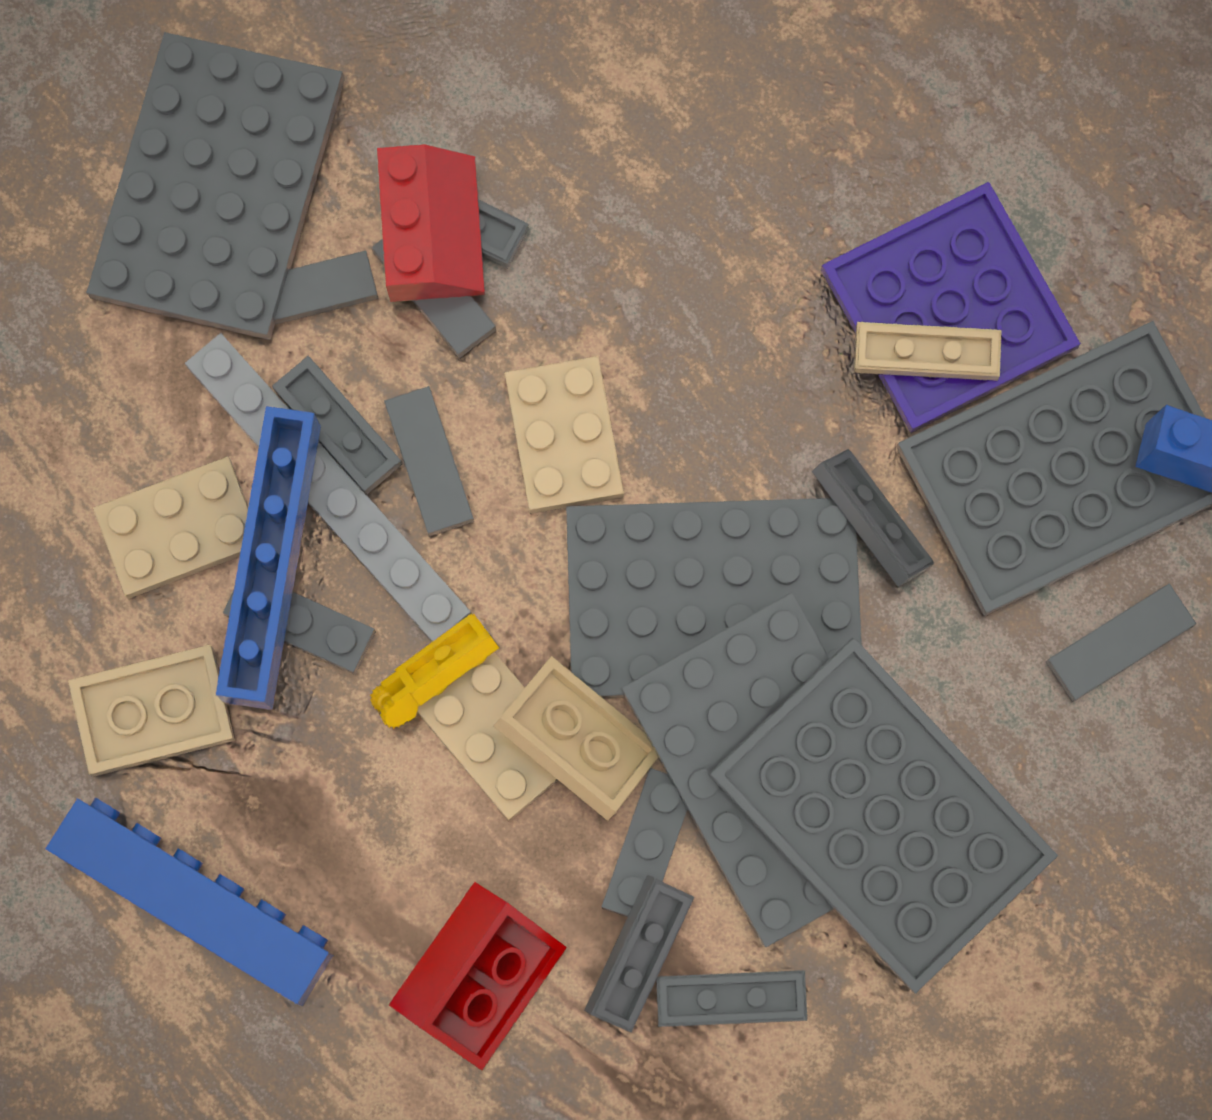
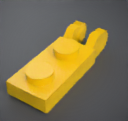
M470 614L395 669L396 672L383 680L380 686H376L372 690V694H370L371 704L374 709L381 712L380 717L385 725L387 724L388 727H393V729L395 727L399 728L406 721L409 722L416 717L419 705L421 706L432 697L441 694L459 677L470 669L482 664L499 647L475 614Z

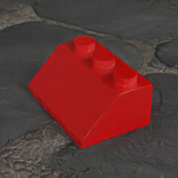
M426 144L377 148L385 281L390 302L485 295L475 156Z
M474 882L393 997L389 1006L468 1062L483 1070L567 947L508 902Z

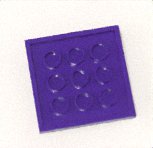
M990 182L823 264L821 267V272L855 333L857 322L1001 330L1000 377L998 381L878 374L910 433L1078 349L1081 344Z

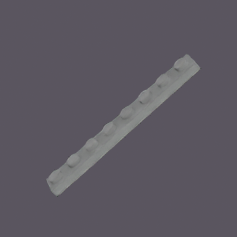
M221 333L185 362L188 370L258 448L266 406L289 409ZM318 442L308 504L429 640L433 642L461 620L472 614L466 605Z

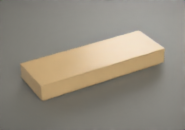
M857 322L854 373L998 381L1000 377L1001 330Z

